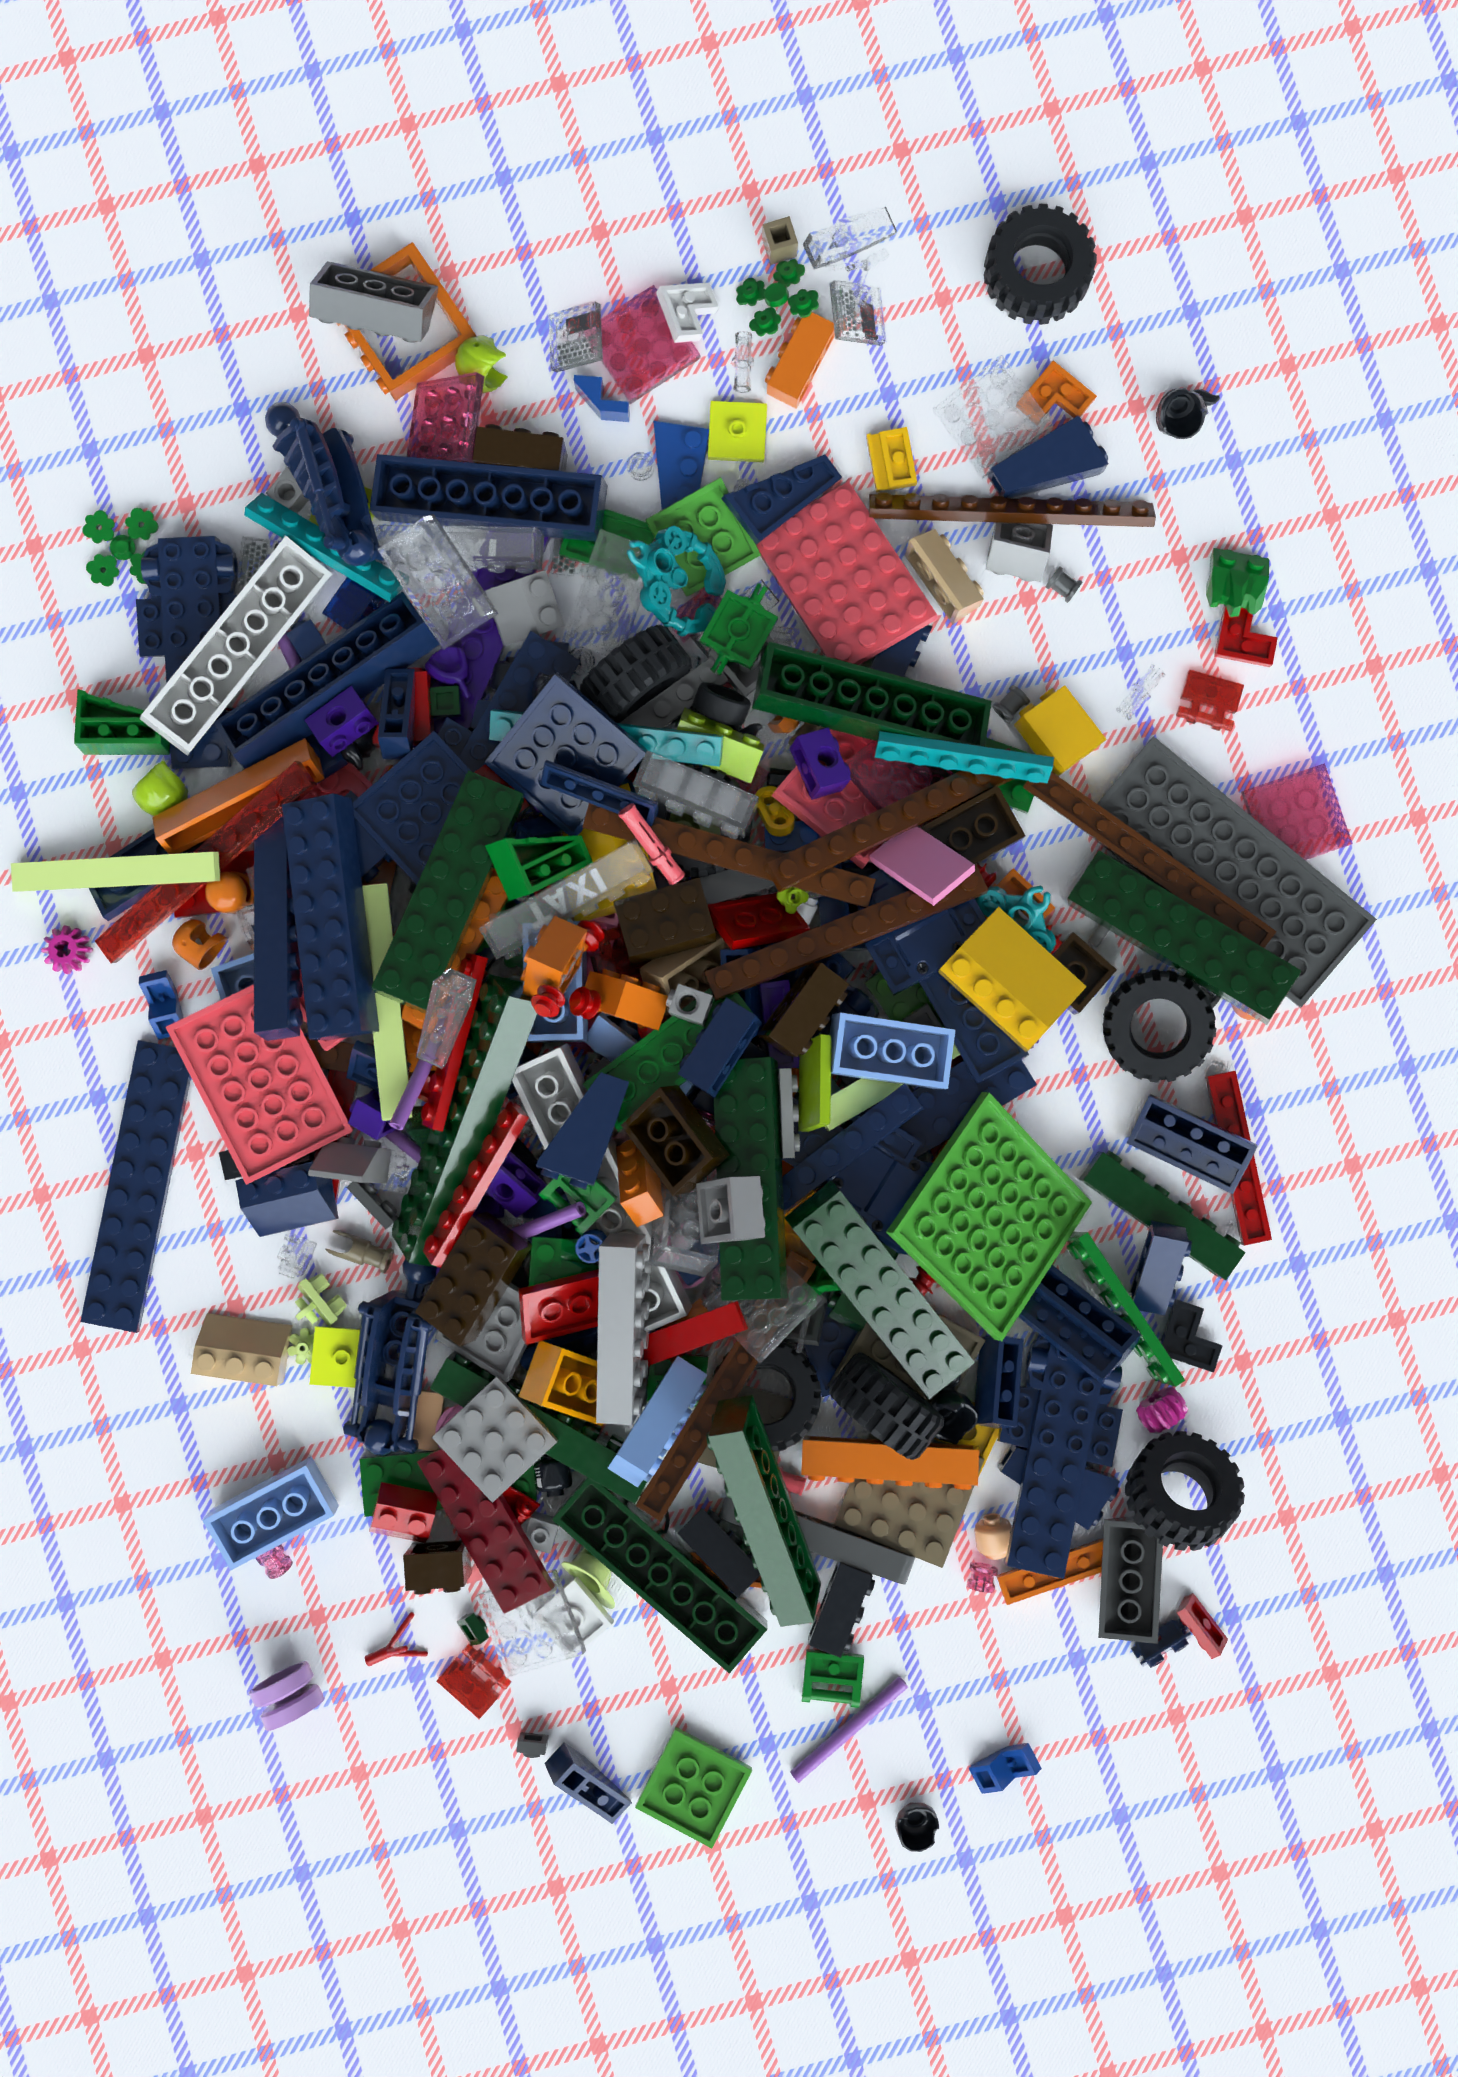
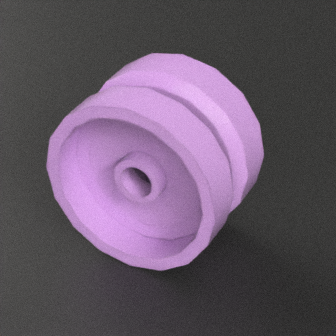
M307 1661L299 1662L275 1673L248 1692L255 1707H266L259 1716L266 1731L278 1729L299 1719L318 1707L325 1700L319 1685H307L314 1676Z

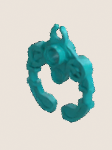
M676 526L658 531L655 541L649 545L639 540L630 541L629 547H638L641 551L637 558L632 549L627 550V555L636 566L637 573L643 580L644 586L640 591L642 606L647 611L652 612L662 622L663 626L672 627L677 630V634L681 637L705 631L716 609L710 603H705L696 609L694 620L687 616L680 619L676 616L677 610L670 607V589L683 588L688 583L687 573L677 564L675 556L684 551L689 553L694 550L698 553L697 559L703 563L707 570L704 579L705 591L714 596L723 595L726 585L725 574L717 555L711 548V544L701 542L697 539L695 533L683 531Z
M991 886L988 888L987 894L974 898L985 916L989 917L1000 907L1049 953L1053 951L1056 945V938L1052 931L1046 928L1043 916L1044 911L1050 904L1051 894L1048 891L1045 892L1042 903H1037L1033 900L1034 893L1042 892L1043 886L1031 887L1023 895L1007 894L1004 889L998 886ZM1018 909L1026 911L1029 915V920L1020 917Z

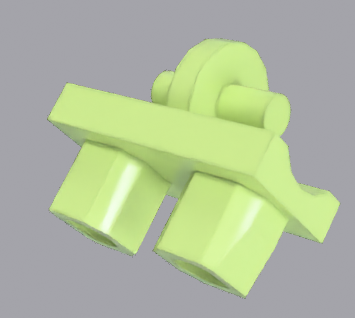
M322 1273L309 1280L305 1278L297 1286L310 1304L308 1305L302 1297L296 1300L295 1303L301 1311L295 1317L300 1321L306 1316L313 1325L319 1320L313 1312L315 1309L326 1325L330 1327L338 1320L337 1316L341 1314L347 1305L338 1294L327 1303L321 1298L319 1294L330 1286Z

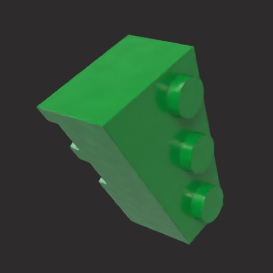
M77 689L74 744L84 755H170V742L140 720V716L145 710L118 704L111 699L100 698Z
M582 835L554 836L549 838L529 837L526 839L505 838L485 845L509 901L530 895L593 863Z

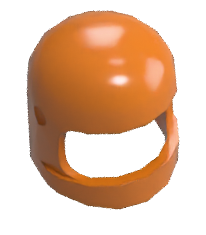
M220 872V881L207 882L205 889L206 899L209 905L216 911L227 914L242 913L254 904V881L248 875L241 872ZM242 878L248 882L251 889V896L248 901H246V885Z
M191 919L184 922L173 935L172 946L181 958L197 970H203L212 963L226 944L228 938L221 933H216L211 937L206 931V924L204 922ZM199 938L203 945L198 944L195 941Z

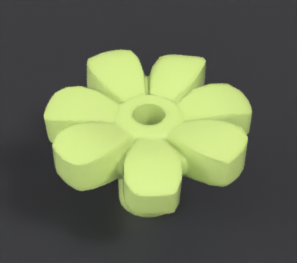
M309 1328L300 1329V1336L296 1333L290 1336L289 1341L293 1346H290L287 1351L289 1356L297 1355L295 1359L297 1364L303 1365L306 1359L311 1364L314 1333L310 1335Z

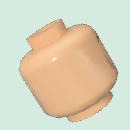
M989 1513L984 1515L983 1519L975 1524L976 1548L986 1558L998 1560L1006 1557L1012 1530L1009 1520L1000 1517L997 1513Z

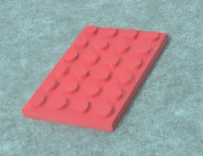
M849 481L808 504L756 545L761 554L760 557L826 657L860 665L937 620V613L874 518L869 517L868 509Z
M254 984L166 1026L246 1185L353 1132L301 1027L300 1036L270 1041L254 1033Z

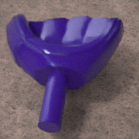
M449 646L433 653L424 664V669L429 675L442 683L445 682L451 685L457 683L465 699L471 697L472 695L463 680L468 677V662L464 649L462 647Z

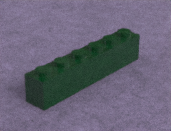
M1109 1150L1106 1154L1098 1151L1080 1176V1181L1148 1229L1151 1221L1185 1227L1188 1239L1192 1241L1188 1257L1219 1279L1226 1281L1246 1253L1239 1248L1240 1241L1227 1233L1223 1237L1215 1231L1218 1227L1205 1217H1202L1201 1220L1191 1214L1194 1209L1181 1200L1175 1203L1169 1199L1170 1192L1158 1184L1152 1187L1144 1181L1146 1176L1136 1168L1131 1167L1130 1170L1120 1164L1123 1159Z

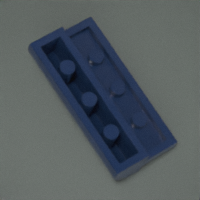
M1151 1093L1127 1141V1144L1231 1194L1234 1193L1258 1147V1144Z
M1051 1265L1018 1316L1101 1384L1116 1367L1119 1368L1141 1336V1333L1054 1265Z

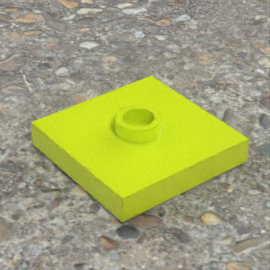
M711 401L708 460L764 463L767 403Z
M315 1326L309 1385L355 1388L356 1379L354 1374L360 1329Z

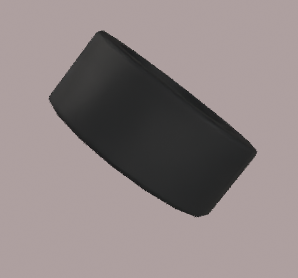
M702 682L698 687L692 705L698 712L722 723L740 726L745 722L751 702L744 695L718 684Z

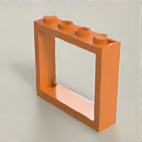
M413 242L369 271L394 276L411 264L423 283L438 286L436 302L459 336L395 379H392L359 330L349 329L344 325L348 331L344 335L352 348L359 347L363 353L360 357L361 361L369 372L372 370L376 372L379 378L375 381L385 395L390 393L395 401L454 363L459 346L466 339L476 337V334Z

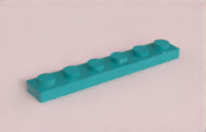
M260 493L245 506L244 516L281 538L287 536L306 553L388 602L406 585L407 579L376 560L368 562L364 566H351L345 563L336 550L328 549L324 546L326 535L320 531L319 526L264 493Z
M879 731L875 758L886 761H901L918 766L927 765L941 767L945 770L954 769L973 774H988L1005 779L1028 780L1032 783H1048L1054 762V757L882 731Z

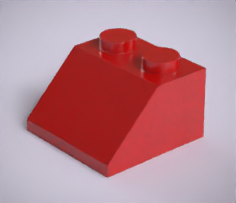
M381 1482L368 1532L426 1543L429 1539L435 1517L436 1494Z

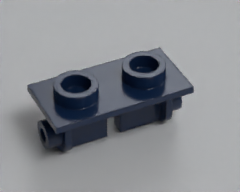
M1180 1618L1177 1620L1171 1619L1159 1627L1158 1633L1162 1640L1158 1641V1644L1134 1642L1135 1646L1131 1650L1136 1658L1141 1656L1144 1658L1140 1662L1142 1668L1148 1665L1151 1669L1165 1660L1163 1655L1173 1649L1174 1653H1177L1189 1645L1187 1640L1191 1638V1633L1183 1634L1182 1630L1186 1629V1627L1182 1624Z

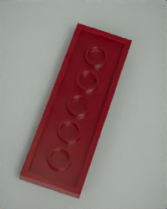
M442 1448L417 1461L504 1614L551 1591L555 1587L503 1494L492 1503Z

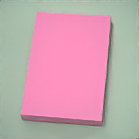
M918 826L889 839L870 855L871 863L933 906L975 872V864Z

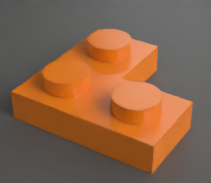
M1053 360L1019 400L1016 408L1038 425L1055 404L1071 417L1075 418L1078 415L1081 417L1095 401L1097 395Z

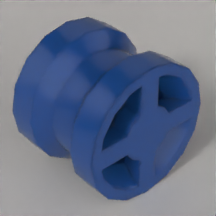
M598 1229L586 1231L577 1240L575 1246L577 1256L586 1263L599 1261V1246L607 1238L606 1234Z

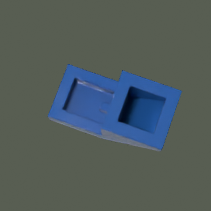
M574 375L575 390L601 420L630 422L629 402L603 400L604 383L602 377Z
M167 970L139 976L138 984L149 1004L148 1021L158 1040L169 1038L170 1035L166 1026L183 1019L175 985Z
M1029 1743L1007 1746L969 1767L982 1794L1001 1792L1015 1778L1034 1776L1042 1769Z

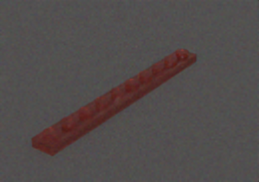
M293 762L193 853L219 852V867L221 871L283 816L282 804L300 801L317 786L316 782L301 762ZM207 882L157 884L95 940L96 944L110 964L119 962Z

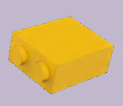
M1066 685L1057 691L1054 688L1049 689L1039 698L1042 702L1034 706L1033 703L1027 705L1018 713L1021 718L1014 724V727L1036 755L1054 757L1052 772L1057 776L1063 774L1107 740Z

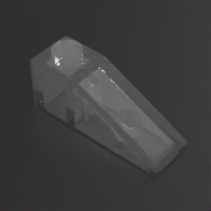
M450 968L433 981L417 1050V1058L441 1069L445 1067L470 1008L476 979Z

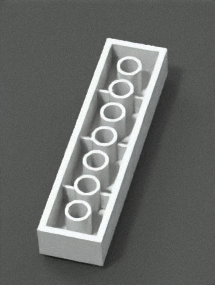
M285 536L141 714L140 720L188 756L327 582L332 573Z

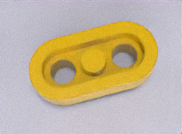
M762 787L755 794V807L764 826L774 836L782 837L790 834L795 827L794 814L772 797L777 787Z

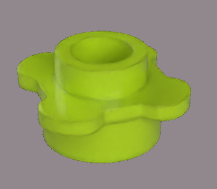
M793 887L777 892V899L780 904L785 906V911L790 914L795 913L797 907L802 903H806L809 897L807 892Z

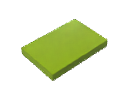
M820 1034L812 1038L813 1043L804 1055L799 1054L798 1131L809 1132L830 1125L831 1035Z

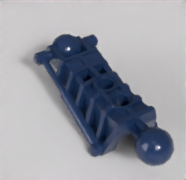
M274 403L267 409L265 415L268 431L277 437L272 447L285 457L284 463L288 466L304 497L309 499L312 506L310 511L312 515H315L320 531L326 535L324 546L328 549L336 550L341 559L351 566H364L366 563L374 560L385 561L388 556V550L383 546H379L368 508L369 501L352 447L354 442L353 435L338 428H331L322 434L316 422L300 418L298 410L290 403Z
M406 1258L402 1263L403 1274L408 1280L406 1292L392 1290L370 1302L362 1301L358 1306V1311L362 1314L354 1374L356 1383L351 1421L348 1420L344 1424L343 1431L345 1435L358 1439V1442L364 1443L366 1450L374 1455L384 1456L390 1452L397 1453L399 1450L414 1454L419 1447L418 1440L413 1439L418 1396L422 1390L429 1333L433 1331L434 1327L415 1313L423 1299L425 1285L435 1279L437 1267L408 1263ZM406 1317H408V1318H407V1321H406V1325H405V1327H404V1320H405ZM401 1345L400 1355L398 1356L397 1349ZM387 1363L395 1366L393 1380L384 1378ZM379 1404L393 1408V1414L396 1415L394 1423L387 1419H375ZM360 1405H362L364 1410L361 1422L358 1423Z

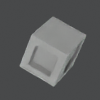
M288 467L285 468L266 492L267 496L297 514L309 501L302 494ZM286 491H295L291 499L283 500V495Z
M678 984L676 990L671 989L666 1006L670 1007L668 1012L671 1016L704 1027L714 998L710 994ZM687 997H692L697 1001L695 1009L690 1012L681 1010V1002Z
M537 1511L531 1515L526 1536L535 1550L550 1554L559 1525L552 1520L553 1516Z

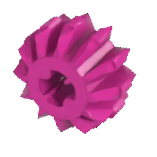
M64 925L61 931L56 928L52 929L53 938L47 936L43 938L46 943H49L48 947L41 949L42 953L49 954L44 960L45 964H53V971L59 972L62 970L67 975H70L73 969L78 972L82 971L81 962H90L85 953L93 951L92 947L85 946L90 938L85 935L81 936V929L74 928L71 930L70 926ZM65 945H67V948L71 950L69 955H67V952L63 950Z
M1168 1387L1148 1395L1145 1400L1140 1402L1136 1412L1144 1428H1147L1150 1433H1161L1163 1430L1177 1425L1178 1421L1184 1419L1189 1409L1182 1395L1174 1387Z

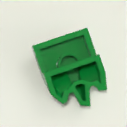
M1213 548L1210 556V575L1206 583V597L1209 606L1218 607L1219 604H1224L1230 617L1239 616L1241 608H1246L1250 614L1255 615L1262 609L1269 582V558L1238 553L1229 549Z
M533 1236L529 1286L599 1269V1263H586L577 1256L575 1246L579 1238Z

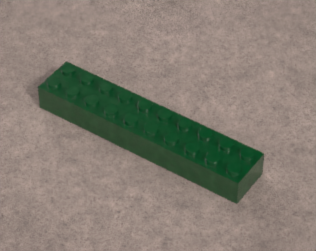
M489 974L486 983L480 989V1000L476 1010H474L444 1130L442 1132L430 1129L427 1142L421 1147V1158L417 1169L415 1168L411 1174V1185L408 1193L403 1196L398 1220H395L392 1225V1237L408 1263L437 1267L431 1265L423 1252L425 1241L433 1234L439 1223L440 1215L444 1210H447L453 1199L455 1189L462 1184L468 1173L469 1165L473 1160H476L482 1149L484 1139L491 1134L537 1016L531 1004L532 998L522 994L524 985L520 981Z

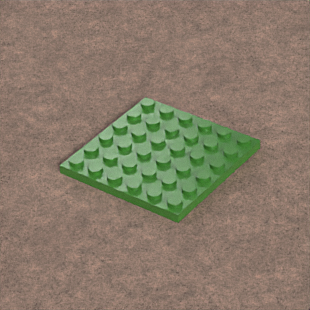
M982 1092L886 1233L995 1340L1003 1341L1087 1212L1092 1201L989 1092Z

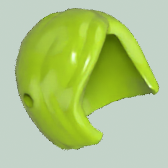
M478 335L466 339L459 346L455 355V367L459 377L469 388L481 393L492 392L501 387L508 378L507 375L493 368L496 362L506 357V353L496 348L493 338Z
M165 761L155 765L132 789L135 802L142 810L152 816L188 799L189 792L183 781L168 767Z

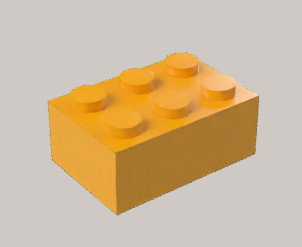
M539 1341L519 1397L603 1426L604 1423H596L597 1361L547 1342Z

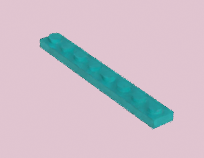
M491 710L489 740L502 741L524 712ZM617 723L648 750V753L643 758L718 767L721 765L724 735Z

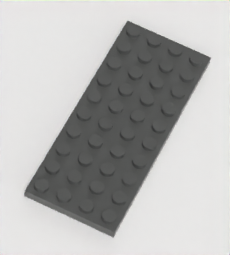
M1154 736L1097 803L1277 931L1265 949L1302 970L1297 981L1286 996L1299 1008L1303 1007L1377 920ZM1099 843L1101 846H1103L1107 851H1109L1112 855H1114L1118 860H1120V861H1121L1124 865H1126L1128 868L1132 869L1133 871L1137 872L1138 874L1142 875L1143 877H1145V878L1149 879L1150 881L1154 882V881L1151 880L1149 877H1147L1146 875H1144L1142 872H1140L1139 870H1137L1136 868H1134L1132 865H1130L1129 863H1127L1125 860H1123L1122 858H1120L1118 855H1116L1115 853H1113L1111 850H1109L1108 848H1106L1104 845H1102L1101 843Z

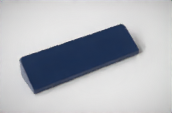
M546 760L544 763L540 785L617 814L627 805L634 803L649 826H652L657 817V801Z

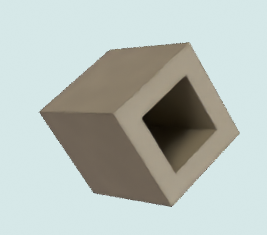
M790 216L762 224V241L770 265L797 257L798 241Z

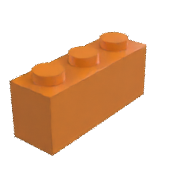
M813 312L806 318L799 316L796 318L791 328V333H793L789 343L785 341L782 344L778 353L780 360L776 368L771 366L764 382L767 383L768 395L795 409L798 408L836 335L837 326L835 323Z
M631 1139L616 1146L620 1204L636 1227L664 1216L661 1181L656 1172Z

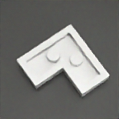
M710 282L660 286L656 292L674 343L699 341L703 336V331L697 315L715 314L719 308Z

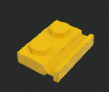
M907 427L881 431L877 434H866L876 493L882 490L916 486L917 477Z

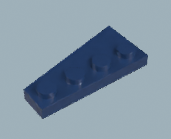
M826 454L797 465L790 470L772 475L768 479L725 494L721 499L757 545L838 482L842 476Z

